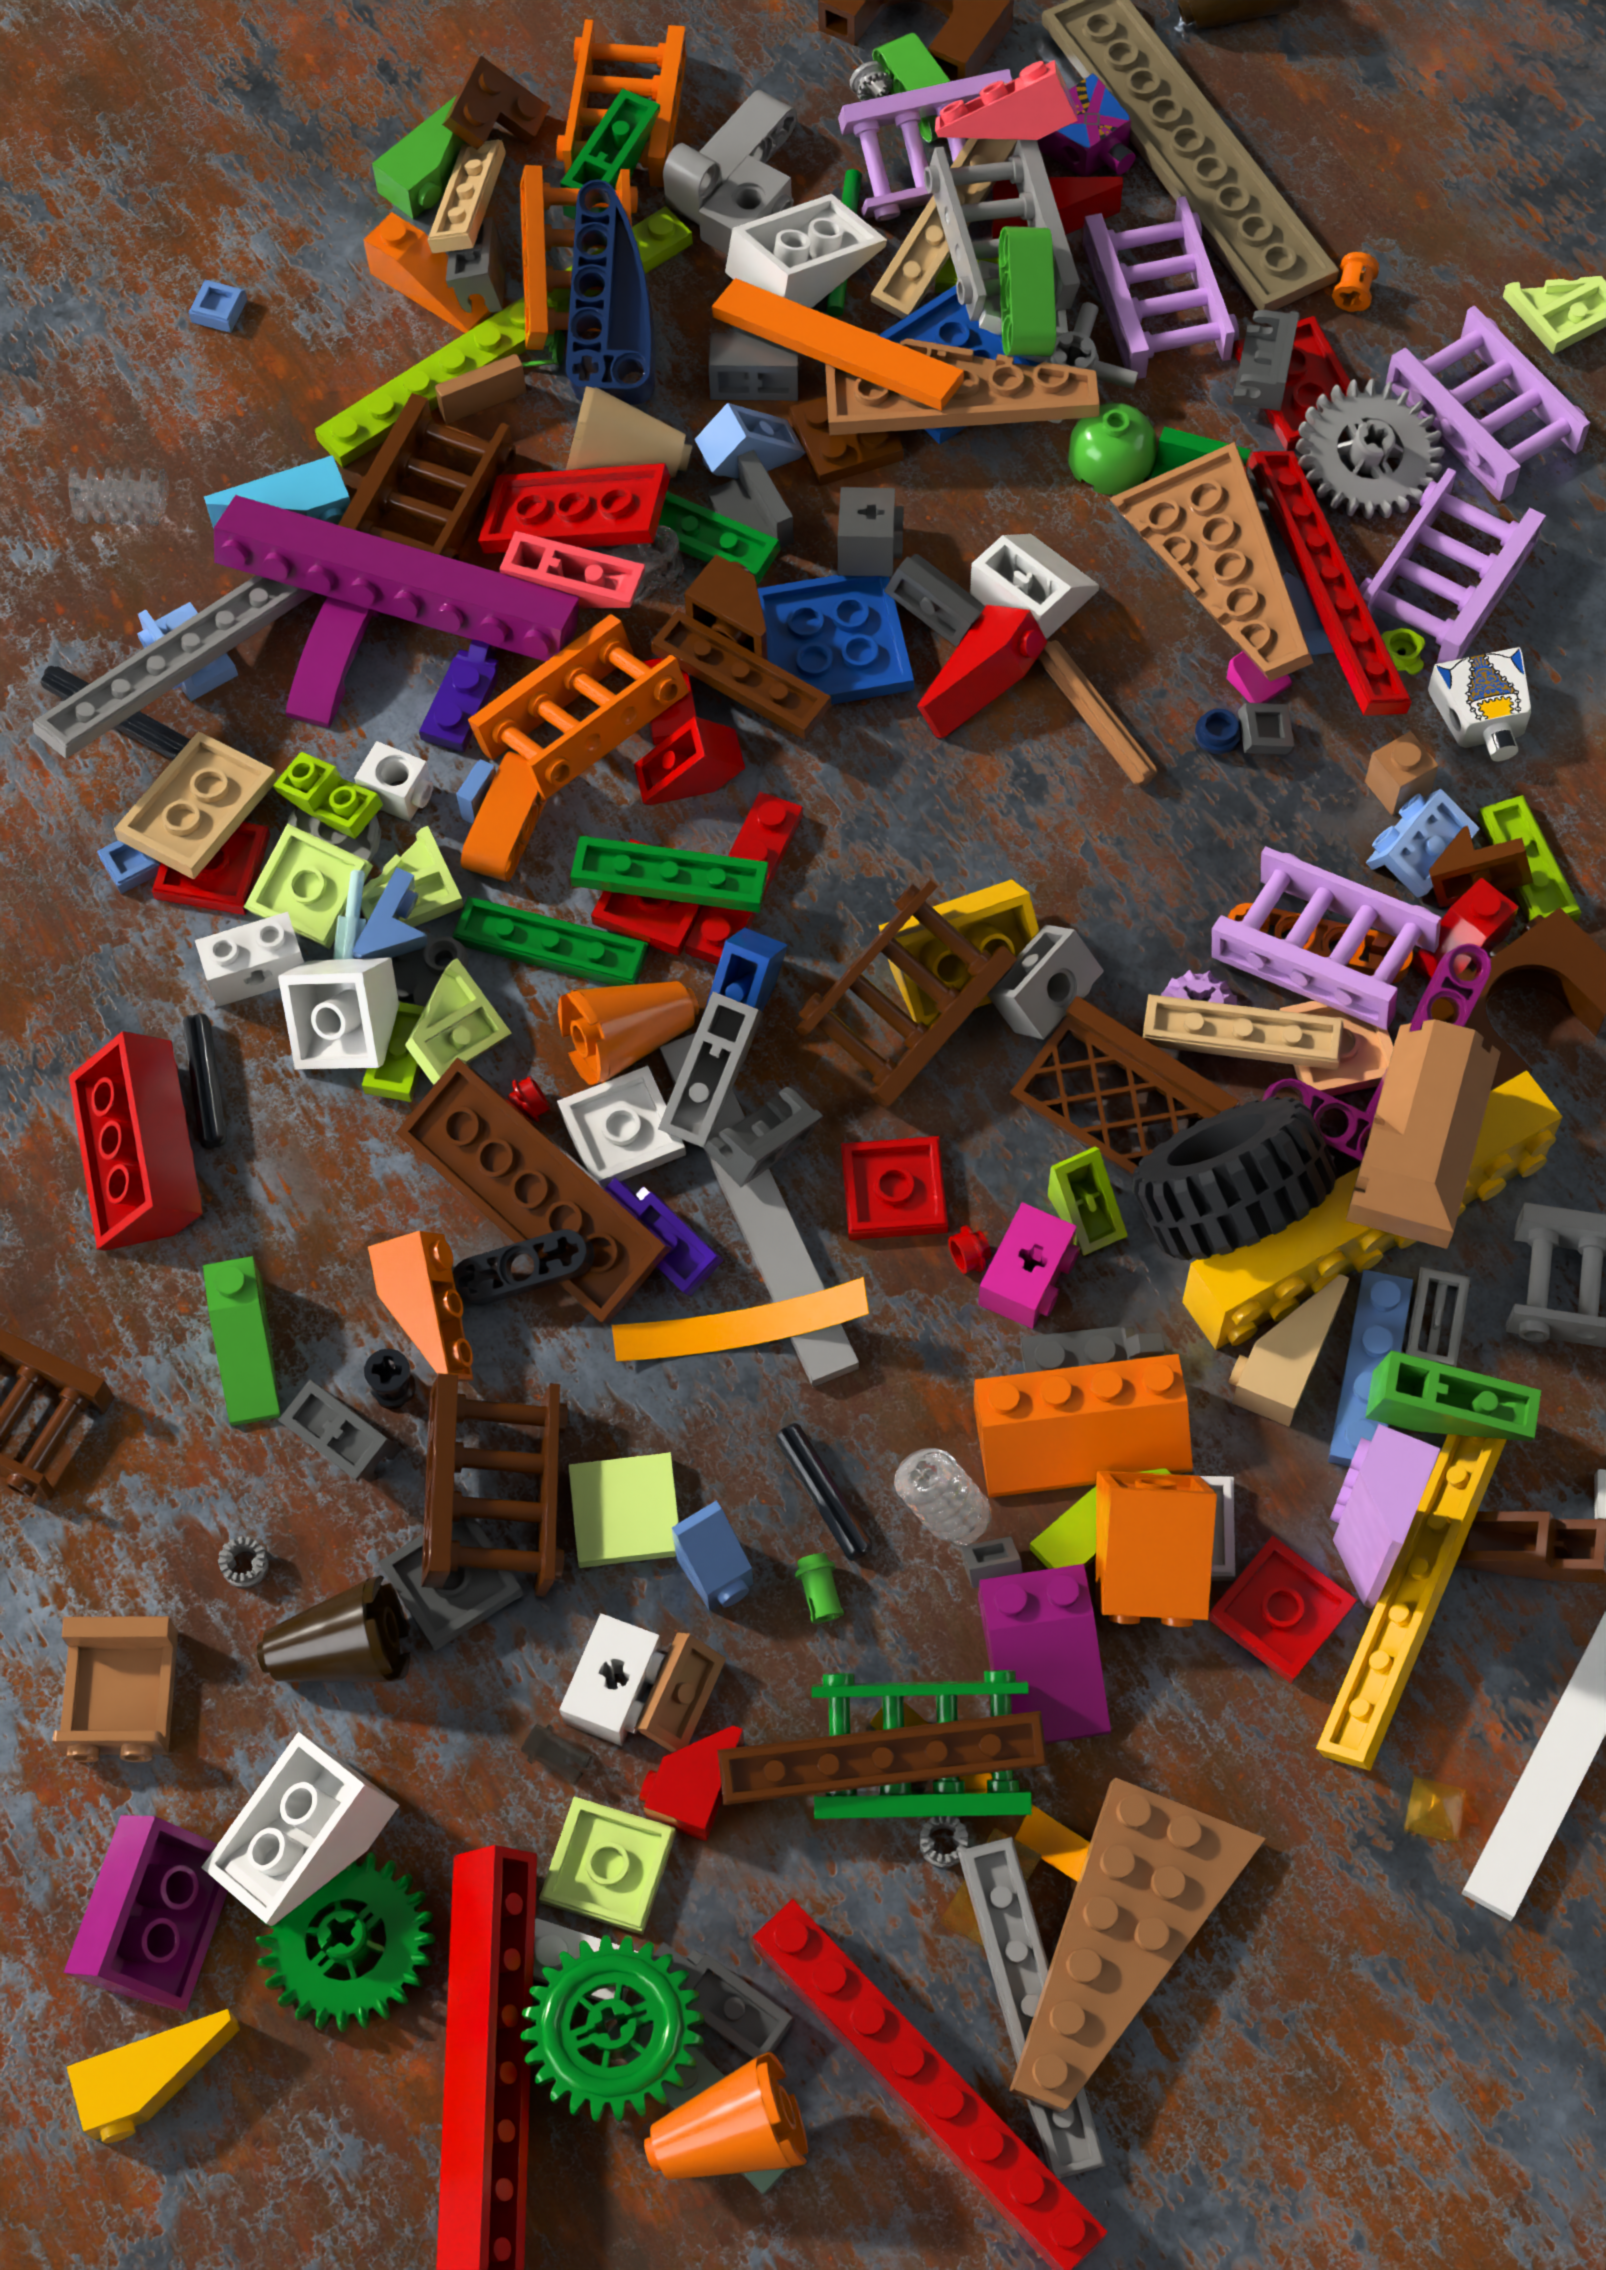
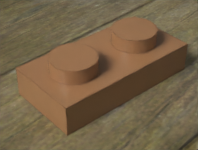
M677 1633L634 1729L670 1752H675L688 1746L726 1658L693 1635Z

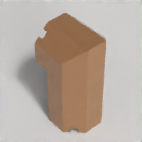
M1433 1019L1423 1021L1421 1030L1409 1032L1411 1023L1403 1024L1399 1027L1367 1140L1368 1145L1361 1161L1349 1204L1346 1221L1447 1249L1454 1233L1500 1051L1492 1045L1490 1052H1487L1482 1047L1484 1037L1476 1030Z

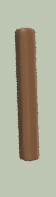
M1056 640L1048 641L1037 658L1134 785L1141 786L1150 783L1158 772L1157 767L1062 645Z

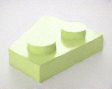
M1602 276L1580 277L1574 281L1565 279L1546 280L1544 287L1521 289L1519 282H1513L1505 286L1503 298L1552 354L1606 327V281Z

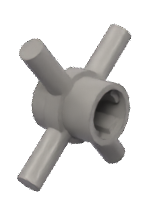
M1089 302L1082 304L1074 330L1063 333L1056 338L1052 356H1017L1038 363L1047 362L1094 370L1098 380L1134 389L1138 376L1136 371L1099 361L1094 342L1090 339L1099 309L1095 304ZM1061 419V420H1048V421H1049V422H1052V423H1060V422L1062 421V419Z

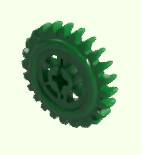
M369 1852L361 1867L357 1866L356 1860L275 1925L270 1926L261 1920L264 1925L273 1930V1933L258 1936L255 1940L260 1947L272 1950V1953L258 1959L257 1964L264 1970H277L273 1976L265 1981V1986L269 1990L286 1987L283 1994L278 1998V2005L286 2008L299 2001L295 2012V2018L298 2021H304L315 2011V2025L319 2030L324 2029L332 2017H336L338 2029L340 2032H345L350 2025L351 2018L354 2016L357 2017L362 2028L367 2029L370 2026L372 2011L376 2010L384 2020H388L391 2017L388 2002L394 2000L406 2006L409 2000L403 1988L406 1985L415 1988L423 1986V1981L414 1970L415 1968L430 1967L433 1963L429 1956L420 1952V1949L429 1947L436 1942V1937L433 1934L421 1932V1929L433 1922L434 1915L430 1911L416 1912L425 1902L426 1894L423 1891H418L407 1895L413 1884V1877L409 1873L394 1882L397 1868L393 1860H389L377 1872L376 1856L373 1852ZM352 1902L366 1905V1907L359 1914H356L351 1910L343 1909L342 1904ZM335 1905V1911L324 1917L319 1924V1928L312 1927L320 1914ZM382 1922H384L386 1933L385 1947L374 1943L371 1934ZM342 1929L345 1933L352 1934L355 1939L349 1947H346L341 1942L338 1943L335 1938L336 1934ZM309 1936L318 1938V1944L322 1948L311 1961L307 1945ZM371 1952L382 1954L374 1968L358 1978L356 1967L365 1962ZM338 1966L349 1969L351 1979L342 1981L331 1979L327 1976Z
M604 1935L601 1938L599 1951L594 1952L587 1941L583 1940L579 1944L580 1957L578 1959H574L565 1951L559 1954L563 1969L560 1972L550 1967L543 1968V1975L549 1982L548 1987L533 1986L529 1990L532 1997L540 2002V2005L525 2008L522 2011V2015L526 2020L536 2023V2026L523 2031L520 2037L523 2042L538 2044V2046L526 2055L525 2062L530 2066L545 2063L535 2077L536 2084L543 2086L548 2082L556 2080L550 2098L553 2103H558L567 2094H572L570 2112L574 2116L578 2115L586 2102H589L591 2105V2115L595 2122L601 2120L606 2106H611L617 2122L622 2123L626 2104L632 2103L641 2117H645V2097L650 2095L659 2104L665 2106L667 2099L662 2085L668 2083L682 2090L684 2082L676 2071L677 2067L692 2070L697 2067L695 2059L685 2051V2048L702 2047L704 2041L700 2035L688 2030V2028L703 2024L705 2017L701 2012L687 2010L686 2008L700 1999V1994L696 1990L680 1991V1988L689 1979L688 1971L680 1970L669 1974L668 1972L674 1962L673 1955L665 1954L654 1961L655 1947L652 1942H647L636 1953L634 1952L631 1936L624 1937L619 1949H613L609 1936ZM616 1986L614 1998L602 2000L594 2006L585 1999L599 1989ZM623 1988L632 1990L642 1997L645 2002L630 2007L622 2001ZM581 2005L588 2012L586 2025L572 2030L575 2011ZM616 2019L617 2024L621 2027L620 2033L622 2037L611 2041L610 2036L606 2033V2023ZM654 2024L650 2043L644 2049L638 2044L640 2038L639 2029ZM594 2047L596 2052L603 2056L602 2065L599 2066L591 2063L580 2055L579 2052ZM633 2051L640 2055L626 2065L609 2068L611 2060L623 2059Z

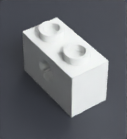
M288 912L195 940L204 973L217 1007L280 988L278 976L304 963Z
M600 1613L559 1709L563 1724L620 1746L623 1745L628 1732L636 1734L637 1730L634 1727L645 1703L641 1702L648 1683L654 1685L666 1658V1655L661 1654L660 1636ZM614 1674H624L626 1685L622 1687L620 1683H617L618 1689H608L606 1679L610 1676L612 1680H615Z

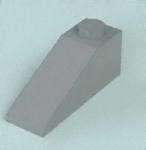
M712 992L658 1130L700 1147H705L746 1059L764 1013L756 1008Z

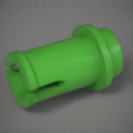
M826 1553L813 1554L797 1561L799 1570L795 1572V1577L797 1580H802L811 1613V1622L814 1624L824 1623L843 1616L844 1611L841 1608L832 1572L836 1569L835 1563L828 1560Z

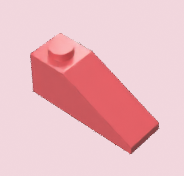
M515 531L500 566V573L580 596L579 609L630 608L646 570L644 564Z

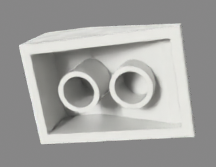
M829 194L732 228L725 273L733 280L737 278L812 308L885 248L887 239L834 195Z
M298 1732L201 1868L261 1920L273 1926L364 1854L394 1814L399 1804L335 1753Z

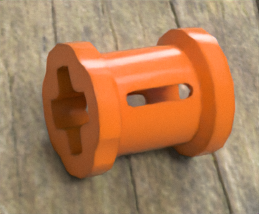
M1352 252L1342 258L1340 264L1342 277L1332 294L1336 306L1348 312L1364 311L1370 306L1372 300L1370 293L1371 283L1377 278L1380 270L1379 263L1374 257L1363 252Z

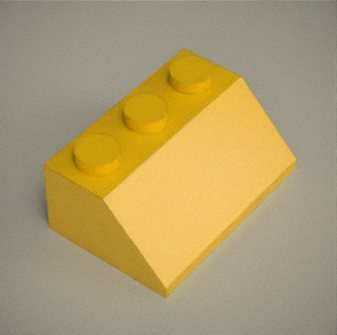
M1012 879L933 906L942 917L980 951L986 949L991 953L994 949L1004 946L1017 957L1039 932L1029 892ZM913 916L894 936L900 944L949 988L954 985L960 989L971 976L966 971L968 965ZM889 922L879 925L880 932ZM888 959L892 974L913 1020L917 1024L922 1021L928 1025L939 1013L934 1007L936 1001ZM986 995L975 1008L992 1003V1001Z

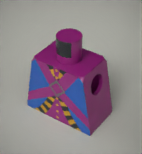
M1092 73L1069 89L1077 108L1078 121L1038 139L1037 143L1041 152L1081 177L1090 176L1105 164L1115 173L1121 175L1132 166L1135 160V154L1127 148L1130 140L1131 119L1100 79Z

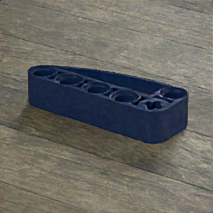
M592 180L584 184L577 195L566 375L572 392L581 402L583 401L586 386L592 388L597 387L629 405H638L649 400L655 388L656 352L649 289L636 239L626 212L614 188L606 181ZM598 203L609 205L603 212L594 213L590 211ZM594 245L606 246V249L598 255L587 253ZM598 286L604 289L596 297L584 296V293L591 287ZM589 329L601 330V333L595 339L585 340L581 338L583 333ZM593 372L590 374L589 381H582L586 380L587 373ZM631 372L643 374V377L636 383L627 384L622 381Z

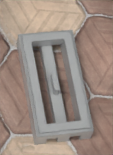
M1420 1267L1405 1354L1456 1367L1471 1277ZM1431 1281L1437 1283L1426 1352L1417 1351L1428 1283ZM1450 1285L1457 1287L1447 1352L1446 1356L1437 1355L1447 1288Z

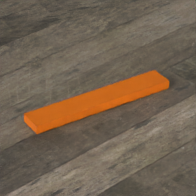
M737 278L730 283L712 305L713 318L942 411L964 382V370Z

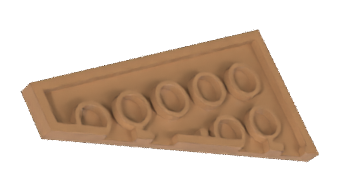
M906 338L898 344L964 370V382L942 411L825 364L829 435L1099 416L1100 404L1096 371L1047 362H1042L1037 367L1014 363L1013 356L997 354L996 360L974 356V350Z

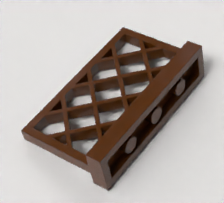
M1076 996L1066 1009L1065 1019L1010 1092L1012 1099L1086 1148L1090 1149L1095 1146L1099 1148L1103 1159L1132 1178L1135 1168L1138 1167L1132 1162L1141 1161L1144 1156L1152 1153V1149L1147 1150L1143 1126L1171 1122L1173 1134L1179 1132L1177 1120L1198 1117L1201 1120L1207 1117L1209 1119L1220 1114L1221 1111L1232 1107H1239L1238 1099L1079 996ZM1071 1034L1086 1044L1089 1060L1060 1065L1058 1048L1067 1036ZM1093 1049L1104 1057L1094 1058ZM1053 1056L1055 1066L1045 1067ZM1117 1064L1126 1070L1129 1086L1100 1091L1096 1068ZM1091 1069L1095 1092L1066 1097L1062 1074ZM1057 1075L1061 1098L1040 1102L1027 1093L1035 1079ZM1133 1076L1137 1077L1144 1083L1135 1085ZM1151 1091L1160 1092L1167 1097L1169 1113L1141 1117L1136 1094ZM1131 1095L1135 1119L1106 1123L1102 1100ZM1097 1101L1101 1125L1079 1128L1070 1122L1068 1106ZM1174 1102L1185 1110L1175 1111ZM1062 1107L1064 1117L1052 1109ZM1137 1128L1141 1147L1140 1152L1120 1155L1111 1149L1109 1132ZM1103 1134L1104 1143L1092 1135Z

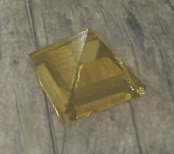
M1414 1777L1404 1830L1458 1843L1467 1789Z

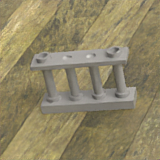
M1018 139L1013 156L1009 157L1007 162L956 168L949 167L944 147H935L930 166H926L924 170V182L927 192L929 194L933 193L958 278L956 284L957 297L961 305H966L970 322L979 321L986 297L1000 295L999 277L982 279L977 262L978 259L999 257V239L971 242L966 225L967 222L1021 216L1022 220H1027L1029 227L1049 228L1053 245L1055 311L1071 309L1080 280L1037 140ZM1010 180L1012 184L1016 183L1019 198L960 205L955 186Z
M1524 1202L1516 1221L1514 1240L1527 1242L1532 1247L1527 1305L1514 1304L1506 1322L1505 1332L1519 1334V1337L1532 1342L1554 1339L1606 1348V1318L1598 1317L1603 1257L1606 1256V1215ZM1556 1247L1578 1250L1583 1255L1578 1313L1547 1309L1552 1250Z

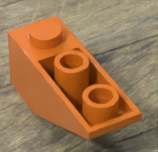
M417 1231L368 1246L378 1297L437 1374L458 1375V1382L473 1381L471 1369L473 1352L469 1342L465 1339L461 1319L463 1303L455 1289L451 1269L454 1258L452 1250L446 1242L445 1234Z

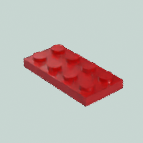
M666 463L497 475L479 536V545L484 554L506 553L515 531L579 548L654 543L671 475Z

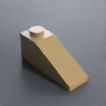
M1341 1274L1259 1338L1255 1342L1249 1358L1239 1355L1228 1382L1237 1386L1232 1404L1288 1427L1290 1426L1343 1299L1349 1281L1348 1277Z

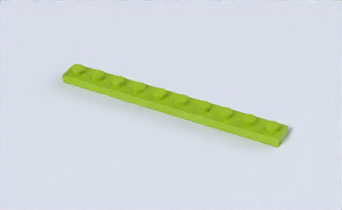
M666 206L632 227L645 274L693 244L692 232ZM597 249L590 255H598L605 249ZM572 266L564 271H572ZM553 288L552 293H547V307H554L555 312H569L571 289ZM588 289L584 293V296L596 297L600 295L603 290ZM524 296L317 427L315 433L319 443L344 468L386 440L412 393L428 398L430 410L432 411L439 407L435 389L437 384L513 354L518 356L525 352Z

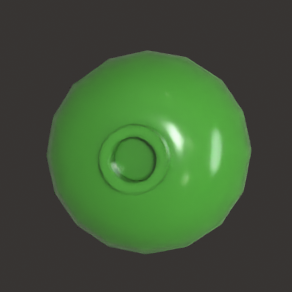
M1108 402L1099 405L1098 417L1079 418L1070 436L1068 464L1074 477L1080 483L1081 479H1083L1087 483L1094 485L1093 491L1101 494L1117 495L1142 484L1144 479L1150 473H1153L1157 461V434L1150 420L1137 408L1125 403Z

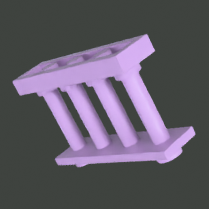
M1009 69L842 106L838 117L842 135L854 133L855 137L860 138L874 197L865 199L861 209L863 219L875 216L876 221H886L898 217L901 214V210L928 204L933 193L929 194L925 187L924 170L928 163L918 123L921 122L922 117L936 114L937 117L941 116L940 111L955 101L963 100L965 104L980 97V91L994 82L1003 81L1008 83L1012 81ZM896 124V127L902 130L916 188L891 193L876 134L880 131L879 127ZM947 138L953 162L965 145V138Z
M1186 196L1177 198L1173 222L1115 233L1113 229L1107 230L1102 213L1085 216L1082 246L1124 367L1138 372L1137 379L1146 377L1148 359L1153 358L1156 352L1215 340L1222 361L1231 360L1233 342L1239 339V327L1236 316L1228 314L1201 240L1202 227L1197 212H1191ZM1173 239L1179 240L1184 254L1128 267L1125 263L1119 264L1117 258L1119 250ZM1188 272L1191 273L1196 287L1194 290L1140 301L1137 297L1131 298L1128 290L1130 284ZM1200 306L1203 307L1208 321L1207 324L1151 335L1149 331L1143 332L1140 324L1142 318Z
M1475 305L1467 310L1461 338L1424 361L1417 359L1406 347L1391 356L1386 384L1392 382V391L1398 397L1406 389L1409 390L1406 402L1408 407L1416 405L1421 400L1423 401V407L1417 417L1423 419L1429 415H1435L1434 422L1429 429L1432 432L1441 430V442L1499 502L1513 494L1521 463L1560 439L1574 454L1583 449L1590 422L1587 420L1584 412L1578 406L1573 405L1500 332L1497 324L1491 318H1487ZM1473 351L1489 366V368L1453 390L1446 389L1434 377L1435 374ZM1502 380L1518 395L1517 398L1481 420L1474 418L1462 406ZM1530 410L1547 425V427L1510 450L1503 448L1491 436V434Z
M1450 468L1447 469L1438 483L1434 481L1429 483L1420 500L1422 508L1374 579L1366 577L1359 587L1371 615L1378 608L1435 637V643L1441 645L1436 664L1458 660L1463 657L1537 544L1546 515L1529 507L1520 523L1513 520L1509 524L1452 496L1451 491L1456 471ZM1442 511L1501 540L1500 545L1503 548L1498 555L1491 553L1487 556L1431 528V525ZM1419 543L1479 572V578L1482 580L1477 588L1471 585L1465 588L1409 560ZM1399 575L1457 604V610L1460 611V614L1455 621L1450 618L1443 621L1387 593V591Z
M1265 846L1261 853L1260 882L1266 885L1242 921H1234L1220 915L1212 927V958L1387 1030L1396 1014L1398 988L1392 986L1391 983L1415 945L1433 953L1436 951L1439 945L1441 917L1431 913L1422 906L1410 905L1303 862L1290 853H1281ZM1283 892L1308 901L1309 903L1286 939H1278L1259 931ZM1328 909L1350 918L1352 921L1331 955L1324 958L1302 948ZM1372 927L1397 938L1374 975L1368 976L1346 966Z

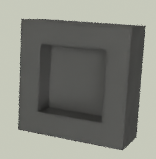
M1244 703L1238 710L1244 753L1287 755L1295 747L1288 704Z
M1011 1536L960 1546L963 1566L972 1588L979 1587V1580L1023 1573L1021 1559Z

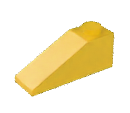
M226 2009L67 2066L83 2132L94 2140L101 2138L103 2143H113L132 2136L136 2132L134 2126L149 2121L240 2030L237 2018Z

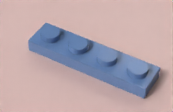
M1363 1269L1328 1462L1350 1467L1361 1437L1372 1441L1378 1424L1388 1427L1386 1423L1365 1418L1372 1373L1391 1350L1401 1353L1413 1279Z

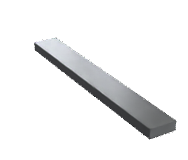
M256 575L34 720V733L67 759L315 593Z
M696 1033L660 1047V1055L674 1085L677 1082ZM732 1089L708 1141L714 1137H719V1132L725 1128H732L745 1119ZM704 1149L773 1302L777 1303L825 1290L770 1170L767 1169L740 1188ZM841 1323L790 1337L812 1388L859 1369V1361Z

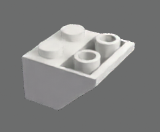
M1032 534L1002 535L972 563L970 594L985 607L986 605L1030 610L1046 639L1099 591V584Z

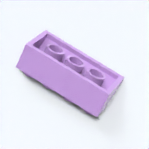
M1378 1424L1372 1441L1361 1437L1330 1516V1520L1339 1523L1333 1542L1363 1606L1372 1610L1402 1548L1440 1452V1448L1381 1424Z

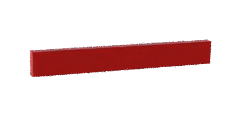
M1252 452L1249 461L1250 469L1363 716L1407 714L1412 701L1313 490L1306 479L1302 467L1298 465L1299 461L1295 452Z

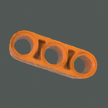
M507 752L502 759L464 843L461 854L462 869L504 882H509L513 877L547 802V799L545 800L540 796L526 764L528 760L522 755Z

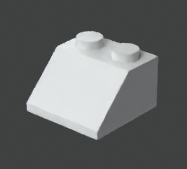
M391 958L306 961L278 976L295 1069L379 1068L384 1064L399 1007Z

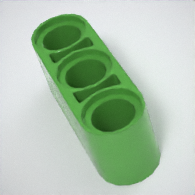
M915 33L907 34L873 50V61L880 62L885 72L893 80L891 83L892 88L889 89L892 95L951 82ZM937 114L922 117L921 122L918 123L920 135L928 143L941 138L935 132Z
M1005 226L1001 230L998 246L1004 354L1006 356L1050 357L1054 352L1056 343L1051 231L1049 228Z

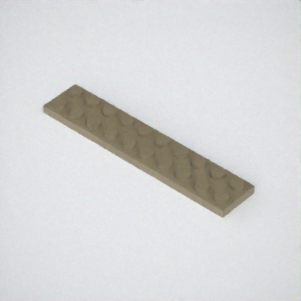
M1068 0L1042 12V25L1082 78L1085 79L1094 73L1128 113L1131 119V143L1176 202L1178 197L1186 196L1191 212H1197L1199 215L1203 238L1258 310L1275 311L1337 282L1339 269L1130 0Z

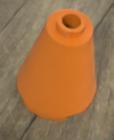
M679 981L576 989L562 995L558 1002V1017L562 1037L571 1035L576 1048L575 1051L568 1054L579 1075L589 1085L608 1081L694 1025L695 1016L699 1013V1005L694 992L689 987L685 988Z
M767 2052L757 2056L654 2122L650 2128L651 2137L644 2140L646 2156L654 2172L662 2171L668 2180L787 2169L806 2164L807 2160L802 2156L808 2153L803 2120L795 2095H787L783 2086L778 2084L777 2080L786 2078L787 2075L776 2055Z

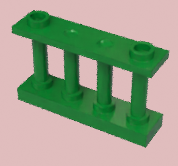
M1016 1670L984 1671V1681L855 1683L854 1673L823 1674V1684H812L811 1689L812 1698H828L829 1736L851 1734L850 1697L882 1696L884 1730L904 1727V1696L936 1695L937 1723L958 1721L957 1695L990 1694V1717L1012 1714L1011 1694H1028L1027 1680H1016ZM1013 1770L992 1772V1779L987 1780V1789H965V1780H960L958 1776L934 1780L933 1790H911V1782L879 1786V1791H857V1789L814 1794V1819L1032 1815L1031 1791L1029 1788H1019V1779H1013Z

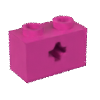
M1022 1202L979 1286L978 1305L1033 1329L1040 1314L1048 1317L1057 1301L1060 1289L1054 1286L1060 1273L1064 1272L1069 1275L1076 1263L1081 1247L1074 1244L1077 1226ZM1032 1263L1039 1265L1035 1266L1032 1272L1027 1271Z

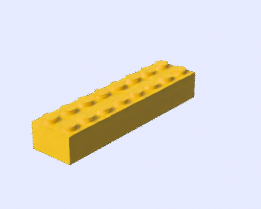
M1527 1070L1490 1091L1458 1216L1463 1213L1466 1204L1478 1197L1482 1201L1491 1199L1505 1188L1506 1181L1518 1174H1521L1523 1178L1528 1177L1542 1168L1547 1162V1152L1556 1141L1555 1134L1563 1116ZM1360 1166L1335 1180L1334 1189L1331 1194L1326 1195L1325 1201L1319 1207L1312 1208L1309 1211V1215L1300 1221H1294L1286 1226L1287 1229L1276 1235L1271 1234L1260 1239L1261 1242L1249 1247L1245 1245L1235 1249L1234 1252L1225 1255L1215 1254L1208 1259H1197L1190 1264L1182 1303L1215 1350L1229 1342L1232 1346L1245 1342L1256 1333L1258 1325L1270 1318H1273L1274 1321L1286 1318L1299 1307L1301 1300L1313 1293L1316 1294L1338 1275L1344 1276L1355 1269L1358 1273H1362L1363 1269L1369 1270L1383 1258L1382 1253L1396 1245L1400 1249L1406 1248L1417 1241L1346 1221Z

